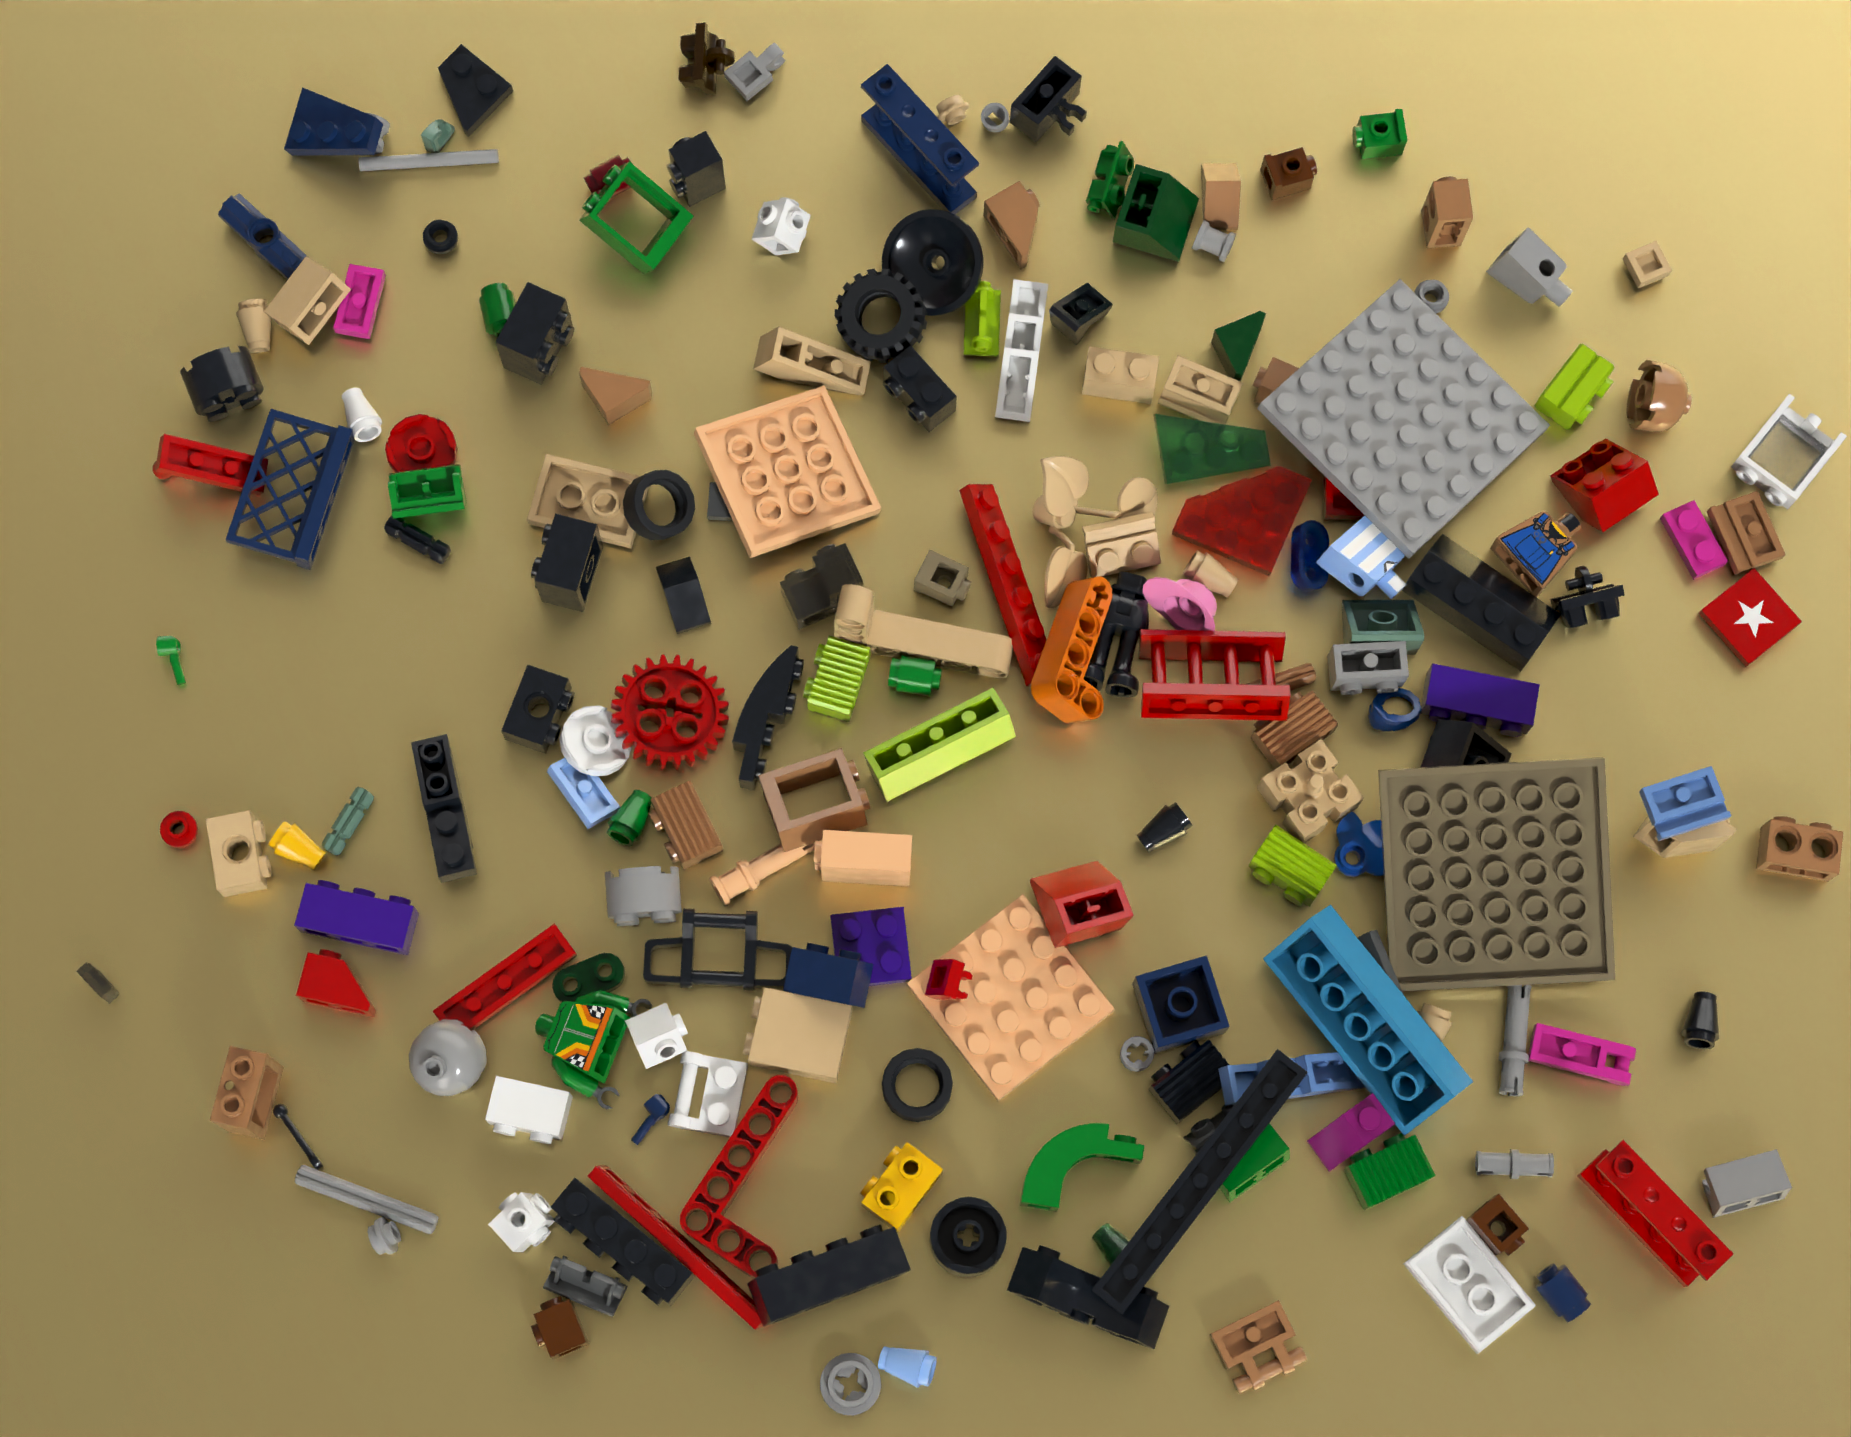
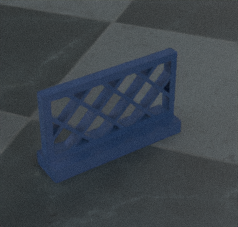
M270 409L226 536V542L292 561L298 567L311 570L354 443L353 429L340 425L338 428ZM280 421L290 424L296 435L277 444L272 434L275 422ZM298 427L304 428L306 430L300 432ZM316 432L329 436L326 447L313 454L304 438ZM269 440H271L273 446L267 448ZM300 441L308 456L289 465L281 449ZM277 452L285 467L266 476L261 467L262 460ZM322 457V460H321V463H320V466H319V465L317 464V462H316V459ZM311 462L317 472L315 480L300 486L293 471ZM258 472H259L260 475H261V477H262V479H260V480H258V481L255 482L256 477H257ZM289 473L297 489L278 498L270 482ZM266 484L274 500L255 509L249 499L251 492ZM311 489L309 498H307L304 492ZM301 495L306 504L304 513L289 519L282 503ZM247 504H248V506H249V508H250L251 511L248 512V513H246V514H244L245 509H246ZM278 506L285 522L266 530L259 515ZM255 517L263 532L251 539L237 536L240 524ZM300 522L298 531H296L293 525ZM290 528L295 537L291 551L276 547L270 536ZM267 539L269 545L261 543L260 541Z

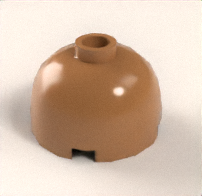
M1646 360L1638 368V370L1644 371L1641 379H1633L1627 399V418L1634 419V423L1629 424L1630 428L1647 432H1662L1670 429L1680 420L1683 414L1688 413L1691 407L1692 396L1688 393V386L1682 373L1675 367L1661 362Z

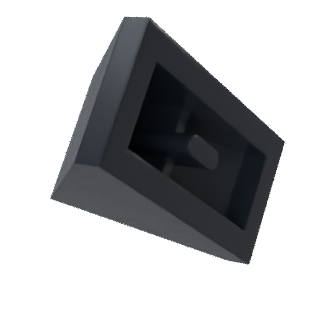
M686 557L657 566V574L676 633H683L711 624L699 579L691 558Z

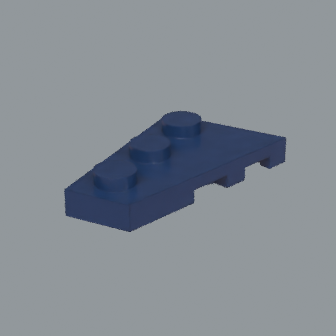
M302 87L284 150L292 156L375 155L383 123L372 115Z

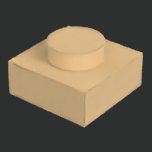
M1657 241L1630 251L1623 257V261L1638 288L1665 278L1672 272Z

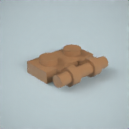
M1279 1300L1210 1334L1226 1369L1241 1363L1245 1374L1232 1380L1239 1394L1250 1388H1253L1255 1391L1265 1386L1264 1381L1280 1373L1287 1375L1295 1371L1294 1366L1307 1361L1301 1347L1289 1352L1286 1350L1283 1341L1296 1336ZM1271 1348L1275 1359L1257 1367L1252 1357Z

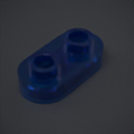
M1309 520L1297 525L1292 532L1291 578L1295 586L1304 592H1312L1322 588L1328 580V572L1320 567L1316 561L1329 548V535L1326 528L1315 520Z

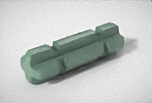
M355 788L350 796V804H345L332 825L333 832L328 833L322 842V847L333 855L338 856L341 854L346 846L345 839H350L365 815L363 810H368L374 800L372 793L364 788Z

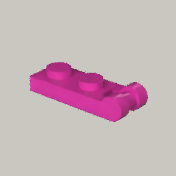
M1536 1023L1533 1028L1528 1054L1530 1062L1606 1080L1616 1085L1629 1086L1632 1074L1628 1071L1630 1061L1635 1060L1636 1048ZM1607 1055L1616 1058L1614 1068L1605 1066Z

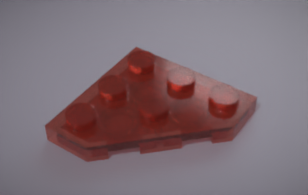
M1277 466L1266 470L1261 475L1249 479L1244 478L1224 485L1219 490L1202 496L1199 494L1188 498L1171 535L1270 577L1312 479Z

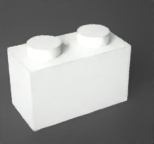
M496 1076L485 1120L489 1125H494L493 1132L515 1136L516 1131L530 1133L529 1139L532 1141L551 1144L552 1139H563L573 1096L568 1091Z

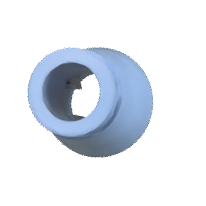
M884 1346L879 1356L878 1369L885 1370V1372L917 1388L920 1385L929 1387L934 1376L937 1357L929 1355L928 1350L889 1348Z

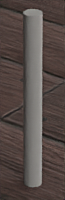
M498 149L359 157V170L377 171L499 163Z

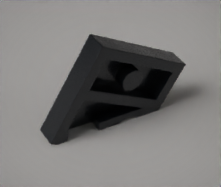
M462 44L438 67L463 131L468 137L513 92L512 85Z

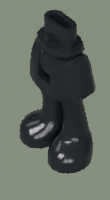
M1119 572L1117 583L1111 585L1112 601L1084 676L1085 681L1098 691H1101L1114 635L1121 636L1105 691L1111 696L1127 698L1135 697L1138 694L1139 681L1131 674V666L1138 639H1140L1141 629H1148L1149 627L1148 602L1143 594V584L1147 579L1128 572Z

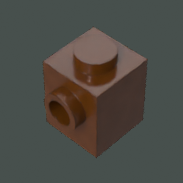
M559 1296L548 1300L540 1305L542 1311L533 1314L537 1324L531 1326L534 1337L539 1347L546 1345L550 1358L557 1359L589 1345L575 1306L570 1299L563 1301L562 1297Z

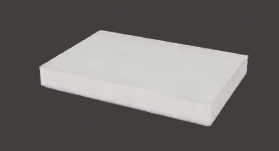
M1463 1216L1459 1217L1403 1263L1476 1354H1479L1536 1306Z

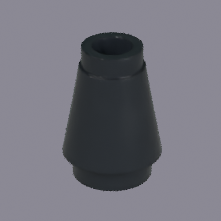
M1175 802L1169 807L1165 805L1136 836L1150 853L1152 850L1186 835V830L1193 825Z
M1709 992L1694 993V999L1681 1032L1685 1037L1684 1043L1687 1046L1703 1050L1712 1049L1715 1041L1719 1039L1716 995Z

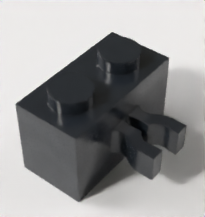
M1054 56L1011 104L1010 123L1036 143L1055 121L1059 123L1061 130L1070 136L1074 132L1075 125L1066 119V115L1068 117L1074 116L1080 122H1083L1087 111L1080 106L1071 104L1080 93L1082 76Z

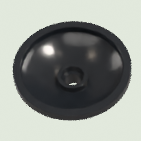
M921 210L902 219L890 232L882 253V268L890 269L894 274L898 272L906 280H910L923 299L927 316L943 315L963 306L975 293L983 273V252L977 235L962 218L944 210ZM939 256L943 257L945 261L942 269L936 266V260Z

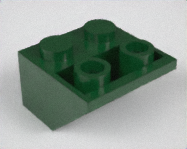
M1136 164L1116 222L1113 242L1179 262L1199 198L1170 174Z

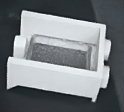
M1790 393L1731 466L1736 471L1739 479L1746 484H1754L1765 492V497L1776 506H1783L1787 510L1799 498L1847 437L1841 432L1833 440L1817 428L1822 422L1817 415L1810 413L1804 419L1788 406L1795 399Z

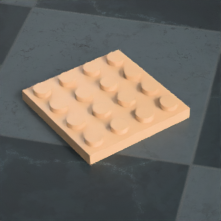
M825 385L695 428L694 436L749 558L877 515L881 510L877 497Z
M1023 894L939 958L955 959L965 963L964 970L970 972L973 977L972 980H961L959 990L968 994L967 999L936 1000L925 996L932 964L907 983L908 988L997 1101L1004 1098L1115 1010L1065 946L1054 948L1045 921Z

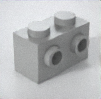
M1406 641L1334 644L1327 656L1330 691L1340 690L1342 695L1362 693V689H1376L1378 693L1396 692L1399 690L1398 687H1402L1409 677Z

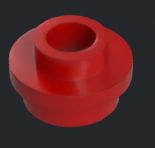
M184 811L171 812L162 820L160 825L162 839L168 845L175 848H182L191 844L198 832L196 820ZM177 823H183V831L180 834H173V826Z

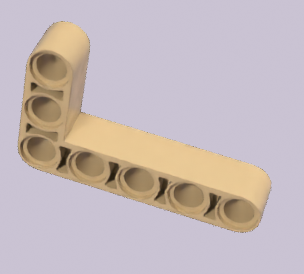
M844 584L841 586L834 618L835 637L870 647L873 654L901 659L903 655L935 660L938 667L993 678H1006L1008 676L1013 654L1011 638L1000 634L875 610L874 593L872 590L855 584Z

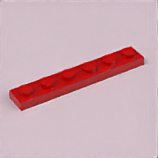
M968 484L959 491L1009 637L1012 639V646L1026 687H1031L1034 673L1047 640L1044 628L1035 608L1032 593L1026 582L1020 559L1017 556L1010 530L1006 524L993 484Z

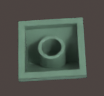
M1342 600L1344 644L1406 641L1407 655H1415L1424 641V631L1414 600Z

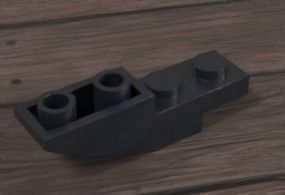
M791 645L776 658L759 679L744 705L732 740L735 751L745 752L739 775L740 788L755 790L756 781L759 780L758 775L764 774L766 771L767 760L762 759L764 745L771 746L775 725L769 723L784 724L786 714H793L797 696L796 693H791L793 681H800L804 666V659H799L797 646Z
M444 734L411 742L439 880L441 883L477 875L470 829L448 736Z

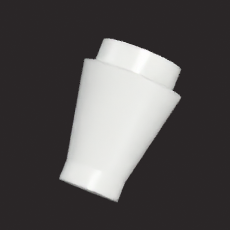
M360 388L346 390L342 394V400L345 407L347 428L353 429V436L358 442H367L375 439L382 431L381 418L365 398Z

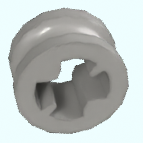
M1134 1036L1126 1040L1120 1050L1121 1063L1125 1068L1134 1072L1145 1070L1150 1066L1154 1058L1153 1045L1148 1039L1140 1036ZM1141 1045L1146 1050L1143 1056H1147V1060L1143 1062L1138 1059L1134 1063L1131 1062L1128 1058L1131 1052H1127V1049L1130 1046L1136 1049Z

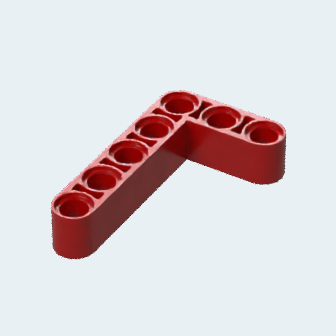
M776 1075L766 1082L680 1214V1225L691 1239L752 1279L757 1277L756 1272L750 1267L751 1258L755 1254L764 1252L771 1257V1264L777 1263L778 1265L777 1256L770 1246L724 1217V1214L797 1104L798 1090L796 1084L790 1077L785 1075ZM784 1085L792 1091V1095L787 1102L777 1103L771 1099V1092L776 1086ZM759 1116L766 1117L771 1122L769 1131L763 1135L754 1134L750 1130L752 1120ZM737 1148H744L750 1152L749 1161L741 1167H736L729 1162L731 1152ZM717 1179H722L729 1184L728 1193L720 1199H715L708 1193L710 1184ZM696 1211H702L708 1216L707 1225L699 1231L691 1230L687 1225L689 1216ZM726 1232H734L740 1238L738 1247L731 1252H726L719 1247V1239Z

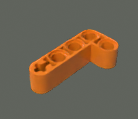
M1101 576L1073 581L1067 585L1031 682V693L1037 703L1065 723L1097 719L1102 714L1104 708L1101 693L1084 680L1113 595L1110 583Z

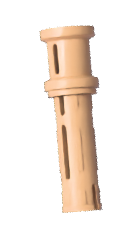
M780 843L749 862L747 860L736 862L735 868L719 877L711 876L709 878L710 883L722 904L727 906L730 904V899L748 889L751 891L757 889V886L760 885V880L815 850V843L787 852L783 851Z

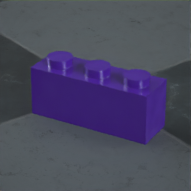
M1432 663L1426 673L1421 714L1429 715V719L1435 722L1438 719L1473 722L1482 730L1490 727L1500 729V733L1503 735L1520 737L1522 734H1527L1534 725L1540 684Z
M318 880L317 885L305 884L294 924L301 933L403 955L409 954L419 916L416 908L410 905L411 900L393 895L389 896V900L374 898L376 893L362 888H354L353 893L339 890L340 885L325 880Z

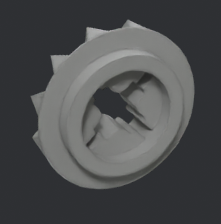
M845 1353L836 1356L825 1366L820 1378V1390L824 1401L831 1409L843 1415L853 1416L869 1410L877 1401L881 1390V1378L878 1369L867 1357L857 1353ZM857 1368L859 1369L857 1383L866 1392L852 1391L843 1400L844 1386L835 1377L849 1378Z

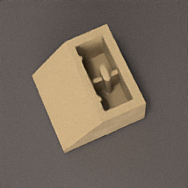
M1647 816L1633 837L1661 857L1667 858L1714 851L1729 839L1737 829L1731 826L1730 820L1727 819L1658 841L1654 825L1652 826L1649 816Z

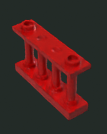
M1141 629L1139 659H1151L1152 683H1143L1141 718L1287 721L1291 697L1290 685H1276L1274 662H1282L1285 632ZM1166 660H1187L1189 683H1167ZM1202 660L1224 661L1225 684H1203ZM1238 661L1260 662L1261 685L1240 684Z
M1624 1140L1610 1152L1607 1149L1603 1150L1577 1175L1683 1287L1689 1286L1699 1275L1707 1281L1734 1254Z

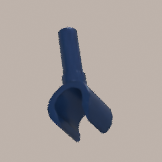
M655 1094L644 1104V1107L651 1115L645 1119L631 1139L637 1145H639L650 1128L667 1116L670 1111L669 1103L661 1094Z

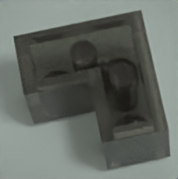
M846 543L836 546V544L824 546L816 552V556L812 557V569L792 571L784 577L785 580L780 582L781 594L798 630L835 615L842 585L855 584L863 586L862 577Z

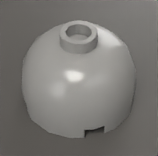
M442 1019L427 1026L415 1038L409 1052V1068L415 1081L425 1091L437 1096H453L468 1090L478 1081L481 1072L485 1069L487 1059L486 1048L480 1035L475 1030L470 1031L467 1027L461 1025L463 1024L461 1021Z

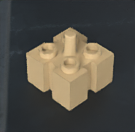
M1322 739L1297 755L1292 764L1293 769H1290L1287 763H1284L1264 776L1257 787L1273 812L1280 807L1284 810L1287 816L1282 823L1289 834L1303 843H1306L1324 830L1328 823L1326 819L1328 816L1336 823L1348 813L1357 809L1364 799L1348 775L1341 779L1338 778L1334 772L1338 761Z

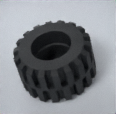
M874 268L867 270V275L862 276L860 273L855 275L854 279L856 281L851 285L847 282L843 286L845 292L843 296L838 295L836 300L839 305L838 309H835V318L838 320L836 326L843 340L858 355H862L870 361L876 359L880 363H888V359H894L910 345L913 346L915 342H921L923 338L921 332L923 329L926 330L927 321L925 320L927 311L921 295L910 280H906L898 272L896 274L892 273L890 269L882 268V272H877ZM888 297L896 300L901 308V315L897 325L891 331L884 334L868 333L862 325V315L866 306L877 298Z

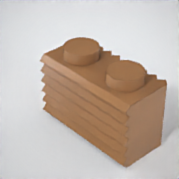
M1311 690L1304 696L1297 692L1290 697L1287 721L1258 720L1254 724L1256 730L1253 732L1251 739L1271 766L1276 769L1284 763L1290 764L1299 753L1320 739L1324 740L1335 731L1338 723L1329 713L1328 709L1325 708L1324 704L1320 702L1314 691Z
M686 781L684 784L673 787L671 790H667L651 799L654 809L649 811L648 814L657 832L664 829L669 839V842L665 843L664 846L673 864L680 861L682 868L685 870L723 851L722 844L691 781Z

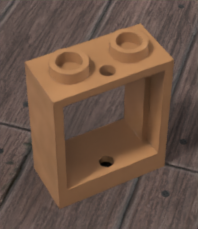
M842 748L758 775L765 801L784 852L814 843L815 840H822L823 830L850 831L868 825L865 810L871 808L864 788L857 790L855 782L860 779L856 765L853 760L846 761ZM839 775L841 776L850 801L790 821L781 794Z
M230 1046L210 1121L227 1132L265 1140L284 1067L268 1054ZM232 1081L234 1083L233 1088L227 1090L225 1087L226 1083Z

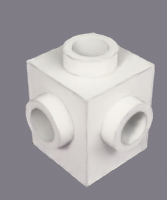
M782 197L779 200L764 202L758 213V221L752 240L774 255L798 253L806 236V228L811 215L801 209L798 202L790 198Z
M515 1192L500 1204L499 1209L501 1212L488 1225L513 1252H524L531 1244L533 1247H536L542 1243L551 1233L548 1228L555 1221L548 1213L552 1209L551 1206L540 1194L535 1193L532 1195L531 1193L521 1192L518 1195Z

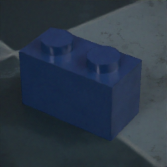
M807 943L806 950L792 947L783 991L865 1008L874 964L861 961V953L840 949L839 956L829 955V947L813 943Z

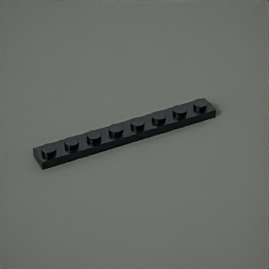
M1277 1049L1094 1286L1092 1289L1093 1293L1123 1315L1308 1072L1280 1050Z

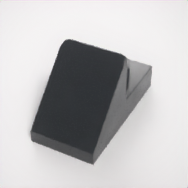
M1085 283L1051 306L1049 309L1050 321L1056 329L1077 345L1089 326L1107 315L1113 304L1089 283Z

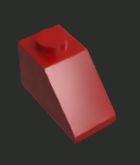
M320 949L319 955L307 953L296 996L302 1002L375 1017V1007L350 966L344 960H341L342 955L340 953Z

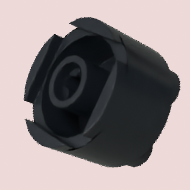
M238 346L240 352L231 353L229 347L207 352L190 361L193 368L188 372L185 367L180 371L196 413L207 416L209 422L227 417L229 414L228 410L241 406L242 409H249L262 402L260 394L264 388L250 352L245 346Z
M961 1197L946 1204L936 1214L930 1231V1247L936 1262L947 1272L959 1277H976L990 1271L1001 1258L1007 1239L1006 1226L998 1211L987 1201L976 1197ZM966 1228L973 1229V1236L978 1237V1241H972L970 1247L963 1246V1240L957 1238V1234H964Z

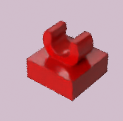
M955 959L933 960L925 996L936 1000L967 999L968 994L961 992L959 985L961 980H972L973 975L964 970L965 963Z

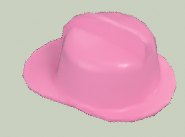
M1161 577L1148 579L1143 584V594L1147 602L1166 618L1176 630L1215 631L1213 617L1217 610V603L1214 595L1205 585L1189 579H1180L1175 582Z

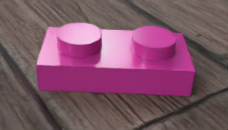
M349 264L345 284L351 290L339 305L334 324L335 333L370 339L386 277L384 270Z
M1695 500L1668 511L1660 517L1693 580L1725 566L1728 562Z

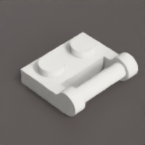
M683 1052L680 1063L683 1064L674 1114L670 1113L668 1126L731 1137L737 1126L748 1063L706 1056L695 1052ZM698 1067L709 1069L699 1119L688 1116Z

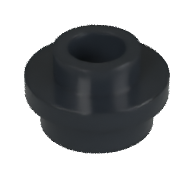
M434 220L426 226L423 232V241L426 248L432 253L446 254L457 245L458 233L452 223L445 220ZM443 234L447 236V239L443 242L435 241L438 235Z

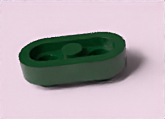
M601 953L560 970L553 979V992L561 1003L563 1001L574 1002L578 997L598 990L611 992L623 983L625 969L617 956L611 953ZM604 965L612 967V973L608 977L599 975V969ZM570 979L576 980L578 983L577 988L574 991H566L564 989L566 981Z

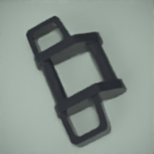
M684 908L682 937L650 939L645 943L643 978L649 984L680 985V988H692V985L743 986V990L754 991L755 988L764 987L783 989L792 946L757 940L758 911H746V914L695 913V909ZM695 927L745 929L744 972L693 970ZM682 946L680 976H662L651 973L652 953L656 948ZM757 949L782 952L786 955V973L783 979H756Z

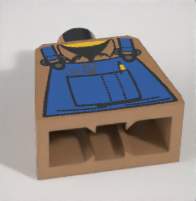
M1542 511L1500 534L1490 549L1524 587L1537 597L1577 550V544L1570 537L1581 529V524L1570 512H1567L1559 520L1555 521L1548 512Z

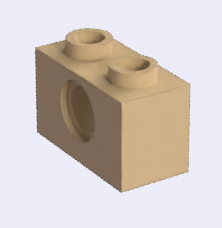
M250 810L206 819L217 891L223 897L268 889L266 877H271L272 872L268 856L262 855L261 842L266 841L262 820H257ZM239 846H248L247 856L240 861H234L232 858L234 850Z

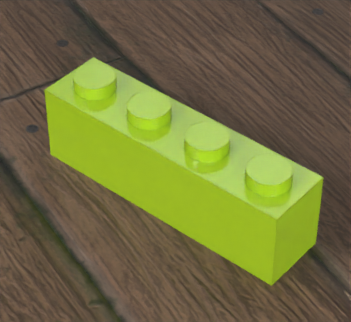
M991 688L863 753L873 779L886 802L1015 738L1016 735L1009 712L995 689Z

